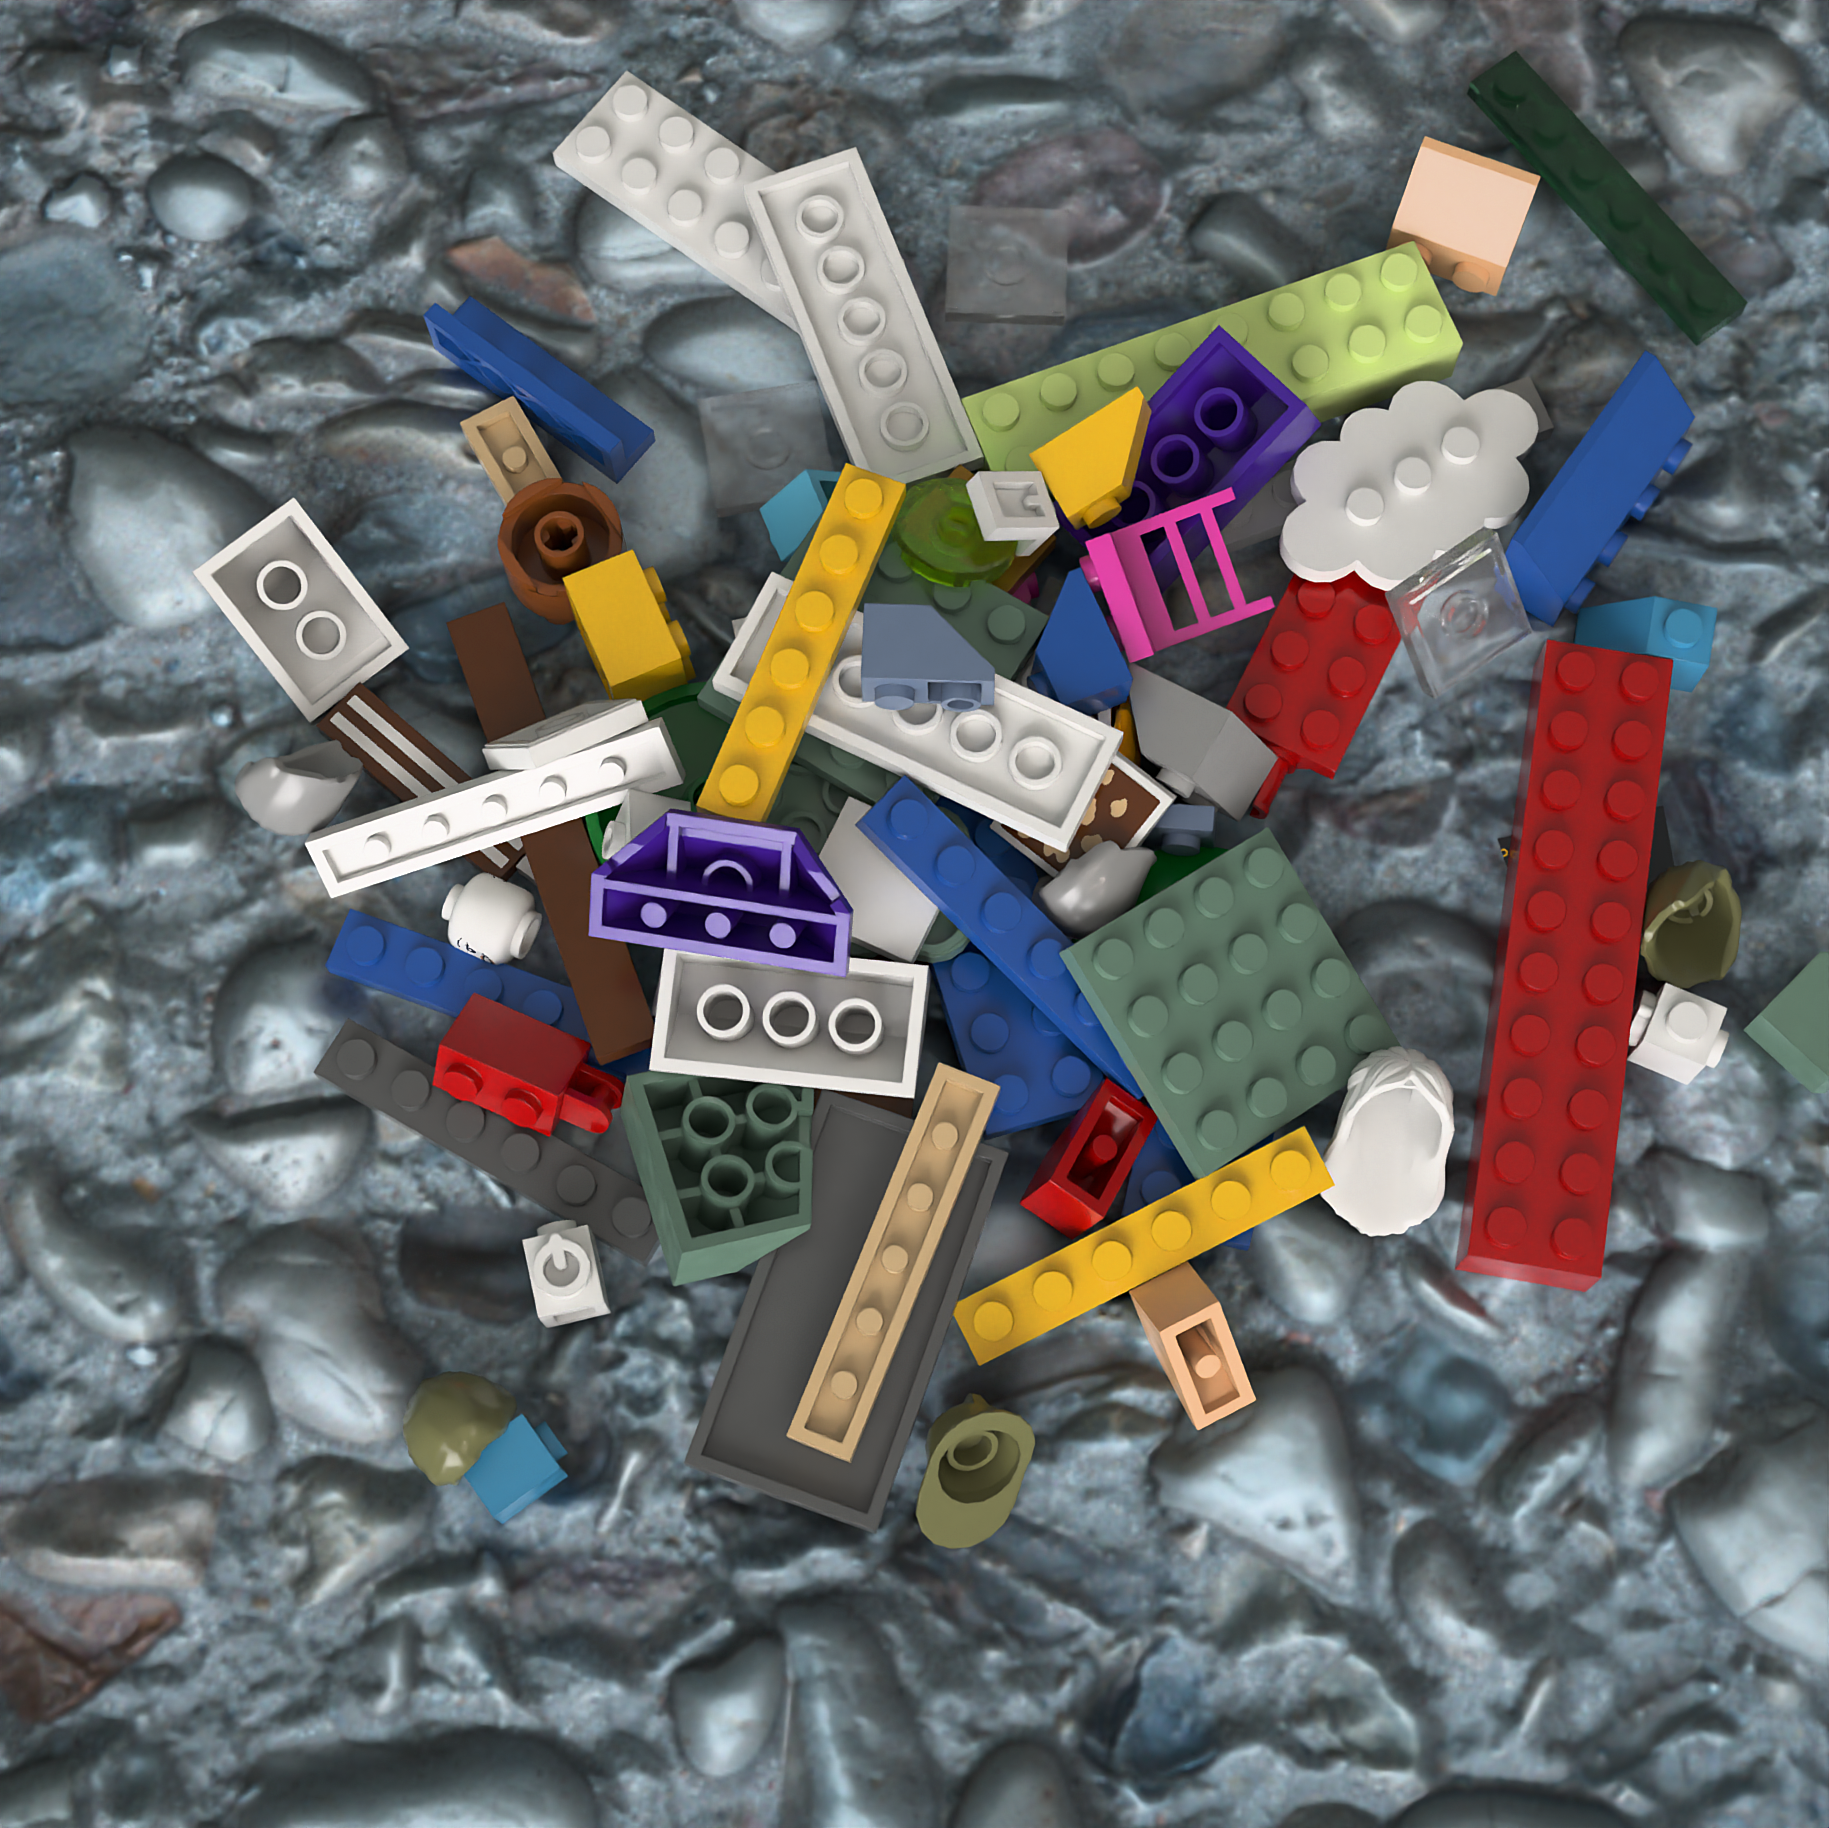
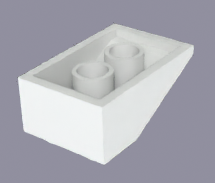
M294 497L192 572L309 722H312L344 698L359 682L364 683L409 649Z

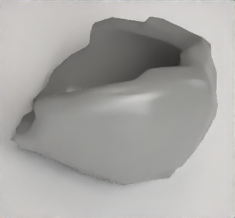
M338 740L327 741L306 747L291 755L279 756L278 758L266 757L256 763L252 761L247 762L235 778V792L251 819L258 822L260 827L275 834L302 836L324 829L339 813L362 774L363 763L359 758L351 757L344 751Z
M1111 840L1099 843L1079 859H1070L1065 868L1055 878L1048 873L1041 877L1034 888L1032 903L1065 936L1082 940L1135 907L1144 881L1151 866L1157 861V857L1148 848L1131 847L1120 849Z

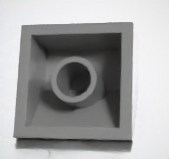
M1131 663L1128 669L1133 677V682L1129 695L1140 750L1160 770L1155 779L1171 791L1181 795V803L1214 806L1216 813L1220 812L1240 822L1278 757L1232 711Z

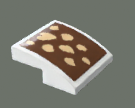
M1117 751L1066 853L996 820L992 822L990 828L1055 878L1065 868L1070 859H1079L1099 843L1111 840L1120 849L1139 847L1177 796Z

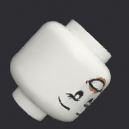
M485 872L474 876L465 886L456 884L449 892L442 909V918L449 921L448 939L450 944L457 949L495 965L507 964L514 957L520 960L523 959L531 949L542 921V914L535 911V898L533 894Z

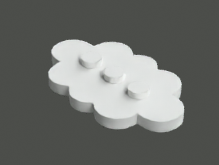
M1416 381L1403 386L1393 396L1389 410L1364 408L1352 413L1344 421L1338 441H1320L1310 445L1296 460L1290 478L1291 494L1298 507L1287 516L1279 539L1280 555L1286 566L1299 577L1312 582H1332L1355 571L1373 587L1385 591H1403L1417 585L1426 576L1431 561L1457 562L1467 558L1475 550L1483 529H1498L1512 523L1521 514L1530 487L1528 475L1520 462L1530 453L1539 430L1535 412L1530 404L1519 395L1503 389H1487L1463 400L1446 385L1434 381Z

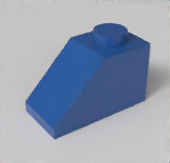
M1080 567L1068 572L1036 648L1031 675L1027 676L1026 681L1028 689L1087 716H1092L1125 703L1130 692L1133 677Z

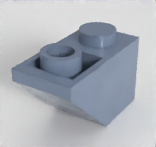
M864 603L861 658L863 701L874 702L876 706L888 710L908 709L913 707L914 703L941 704L944 709L950 711L969 712L979 709L981 705H994L995 668L931 605Z

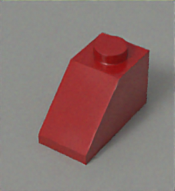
M1109 1079L1103 1080L1049 1149L1019 1204L1071 1240L1082 1234L1105 1217L1158 1119L1155 1112Z

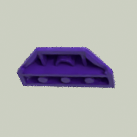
M670 808L591 873L588 936L846 977L849 973L854 910L800 828Z

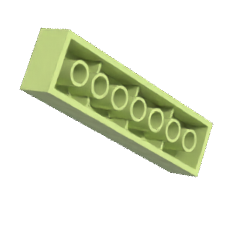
M1411 241L962 398L961 402L984 455V466L977 469V471H1038L1029 456L1030 453L1138 386L1148 402L1218 325L1303 401L1320 423L1392 398L1403 386L1416 381L1437 382L1451 377L1463 342L1415 241ZM1045 482L1049 497L1054 503L1056 499Z

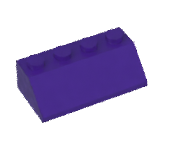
M1218 325L1147 402L1152 412L1131 495L1119 503L1122 508L1121 511L1101 526L1090 529L1086 524L1076 530L1067 519L1058 502L1055 501L1053 504L1057 520L1087 549L1085 542L1117 531L1232 487L1236 499L1212 508L1221 532L1322 424L1303 401ZM1200 513L1176 522L1191 563L1210 544ZM1161 527L1140 536L1161 594H1163L1181 573L1165 529Z

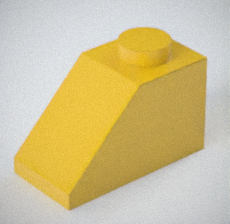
M1138 386L1029 454L1038 471H1041L1044 481L1067 519L1076 530L1086 524L1092 529L1108 522L1121 511L1122 508L1119 503L1131 495L1152 412Z

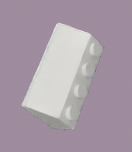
M664 948L649 1069L659 1072L914 1099L924 1042L931 978L929 966L850 957L849 973L846 977Z

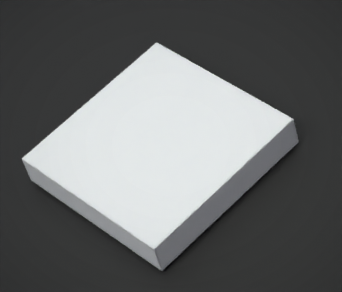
M636 698L587 701L487 743L482 751L490 770L538 769L648 722V718L641 700H636Z
M849 796L819 858L854 910L851 942L895 962L914 964L940 910L855 826L872 806Z

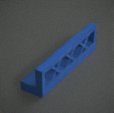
M469 296L453 315L437 303H434L423 315L435 350L501 399L505 400L514 395L528 419L616 484L619 483L656 441L653 429L473 297Z

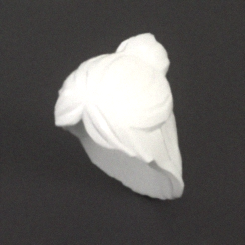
M1395 1046L1390 1047L1388 1050L1380 1049L1372 1052L1351 1071V1077L1348 1079V1092L1341 1107L1333 1137L1321 1157L1335 1183V1186L1321 1192V1196L1331 1205L1337 1215L1348 1220L1349 1224L1358 1228L1361 1234L1366 1233L1371 1237L1376 1235L1387 1236L1391 1233H1404L1409 1226L1421 1224L1438 1209L1444 1197L1446 1157L1455 1131L1452 1105L1453 1088L1443 1073L1442 1068L1435 1060L1427 1059L1423 1053L1415 1049H1404L1403 1047Z

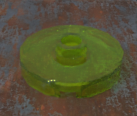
M933 478L912 486L906 492L904 502L891 529L893 543L897 541V545L902 550L900 557L910 569L929 581L954 588L970 587L972 581L987 578L985 584L998 579L1011 566L1018 540L984 541L967 491L966 483L968 481L959 478Z

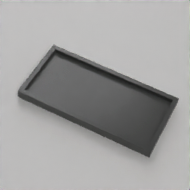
M822 1089L812 1116L811 1149L813 1150L812 1220L810 1229L759 1259L684 1464L687 1467L876 1534L1007 1163L1009 1152L979 1143L851 1463L792 1440L786 1435L915 1120Z

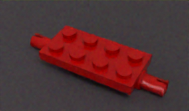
M1431 561L1426 576L1417 585L1403 591H1385L1373 587L1355 571L1332 582H1312L1294 573L1226 707L1278 757L1258 790L1249 816L1265 819L1269 814V808L1286 774H1292L1296 769H1310L1333 780L1434 576L1439 562Z

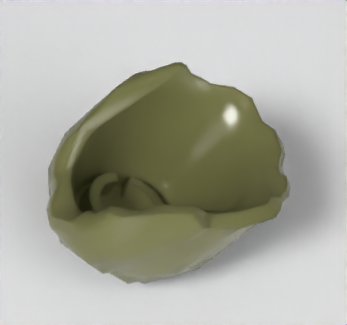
M1702 860L1687 861L1683 865L1669 867L1649 884L1646 891L1642 925L1641 955L1645 957L1648 971L1658 981H1665L1680 989L1690 988L1699 983H1709L1713 980L1723 979L1735 962L1739 948L1742 909L1740 899L1732 886L1731 876L1723 865H1714Z
M448 1371L435 1377L424 1379L408 1401L403 1416L404 1441L413 1463L436 1486L458 1485L463 1475L478 1461L487 1445L506 1432L517 1410L515 1396L502 1385L494 1383L483 1376L468 1372Z

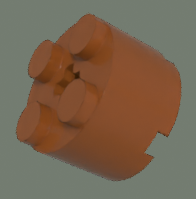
M547 478L526 486L508 502L502 514L503 521L499 530L497 547L509 584L519 601L532 612L544 617L548 622L555 625H565L575 620L562 578L627 552L619 514L605 493L596 486L583 481V485L563 482L562 478Z

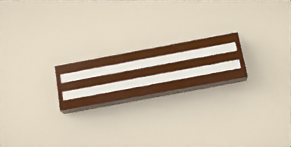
M361 682L316 725L319 732L327 740H338L344 751L351 757L359 758L363 763L362 770L400 803L473 780ZM517 837L462 855V857L481 873H489L507 881L517 871L516 866L526 853L521 838Z

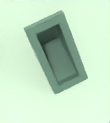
M1819 952L1743 1030L1811 1093H1826L1829 1090V952Z

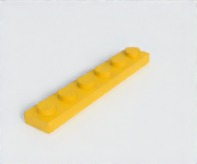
M845 463L696 804L698 813L766 823L904 502L906 484Z
M1305 1126L1214 1171L1210 1175L957 1302L953 1315L978 1365L981 1366L1335 1186V1183Z

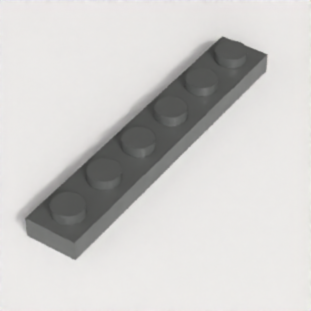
M347 1019L313 1072L320 1080L559 1218L575 1220L577 1227L588 1225L597 1240L647 1267L658 1249L660 1241L643 1186L554 1135L548 1137L528 1127L515 1125L499 1114L472 1102L459 1100L451 1096L447 1091L433 1086L435 1067L353 1020Z

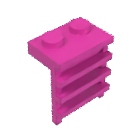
M1232 487L1085 542L1089 555L1079 558L1082 571L1093 594L1103 590L1112 614L1104 618L1120 652H1126L1129 663L1154 655L1156 651L1275 608L1271 595L1246 604L1212 508L1236 499ZM1198 513L1201 515L1234 609L1210 617L1176 524L1177 521ZM1161 527L1165 529L1198 619L1197 623L1175 630L1140 536Z

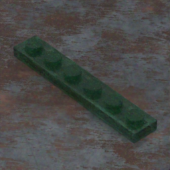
M1514 51L1470 82L1467 95L1696 346L1743 313L1748 302L1517 51Z

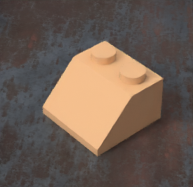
M1425 136L1392 225L1386 250L1415 241L1430 274L1453 281L1457 287L1473 293L1484 292L1496 296L1518 242L1541 176Z

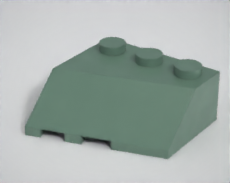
M648 1071L627 1076L620 1115L673 1286L737 1272L810 1229L812 1220L813 1150L811 1149V1128L814 1111L813 1088L659 1071Z

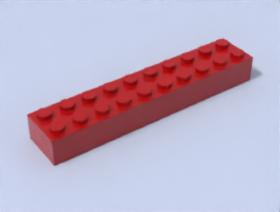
M1547 639L1533 667L1455 1270L1586 1292L1602 1277L1673 668L1672 659Z

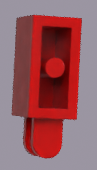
M475 992L439 1043L432 1084L447 1091L451 1096L459 1100L472 1102L507 1118L515 1125L528 1127L548 1137L552 1135L561 1119L592 1133L605 1132L613 1120L611 1110L621 1107L625 1085L616 1077L587 1065L591 1043Z

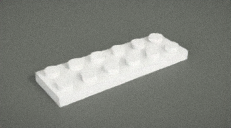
M626 71L553 152L555 165L799 334L743 192V184L775 174L776 172Z
M856 147L743 184L744 198L851 465L906 484V493L944 481L959 464L969 471L982 468L984 466V455Z
M771 572L712 680L714 690L739 702L742 701L794 581ZM856 611L805 732L901 777L906 775L912 782L1066 853L1122 743L1124 732L995 674L994 705H981L979 709L974 711H950L944 709L941 704L914 703V706L908 709L888 710L876 706L874 702H865L862 700L861 688L863 613Z

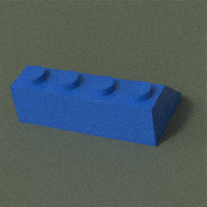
M1645 350L1512 537L1490 587L1551 627L1556 624L1565 609L1573 614L1579 611L1596 585L1594 581L1588 578L1598 562L1607 568L1612 564L1629 537L1621 532L1630 516L1639 521L1644 518L1661 491L1653 483L1663 470L1673 475L1693 446V443L1686 440L1685 436L1695 416L1655 355Z

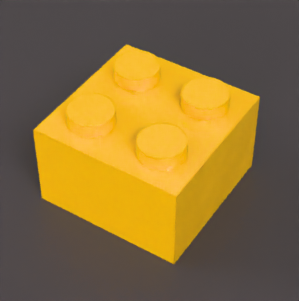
M633 549L562 578L577 628L609 700L636 698V700L643 702L649 697L674 687L688 684L687 681L696 678L689 658L691 651L677 619L671 621L664 603L667 601L659 577L653 566L642 570Z

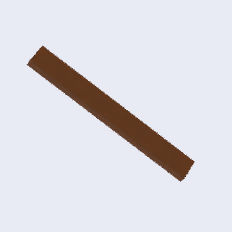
M505 602L446 622L487 743L547 719ZM582 817L520 836L600 1066L652 1047L655 1022L627 943L588 936L591 873L599 865Z

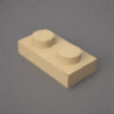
M514 395L460 422L463 434L505 507L526 486L547 478H561Z

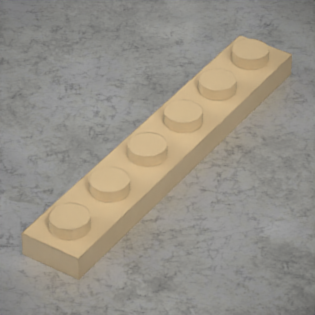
M938 1063L786 1435L788 1438L851 1463L1000 1094L1001 1086L943 1063Z

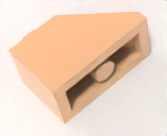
M1188 1261L1129 1291L1147 1339L1197 1430L1256 1401L1220 1302Z

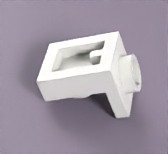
M978 471L966 483L984 541L1011 540L1016 556H1030L1060 527L1055 514L1054 504L1049 497L1041 471Z

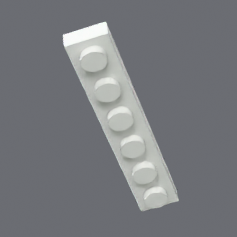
M662 717L538 769L500 770L312 832L307 838L305 845L331 898L622 804L628 789L652 794L683 784L686 773Z

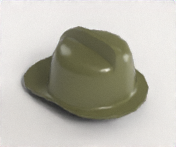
M969 1393L962 1404L946 1410L931 1425L925 1444L928 1465L917 1497L916 1517L921 1531L934 1544L950 1549L971 1547L990 1538L1006 1522L1015 1505L1035 1446L1032 1427L1022 1416L1006 1410H998L996 1407L989 1405L981 1395Z

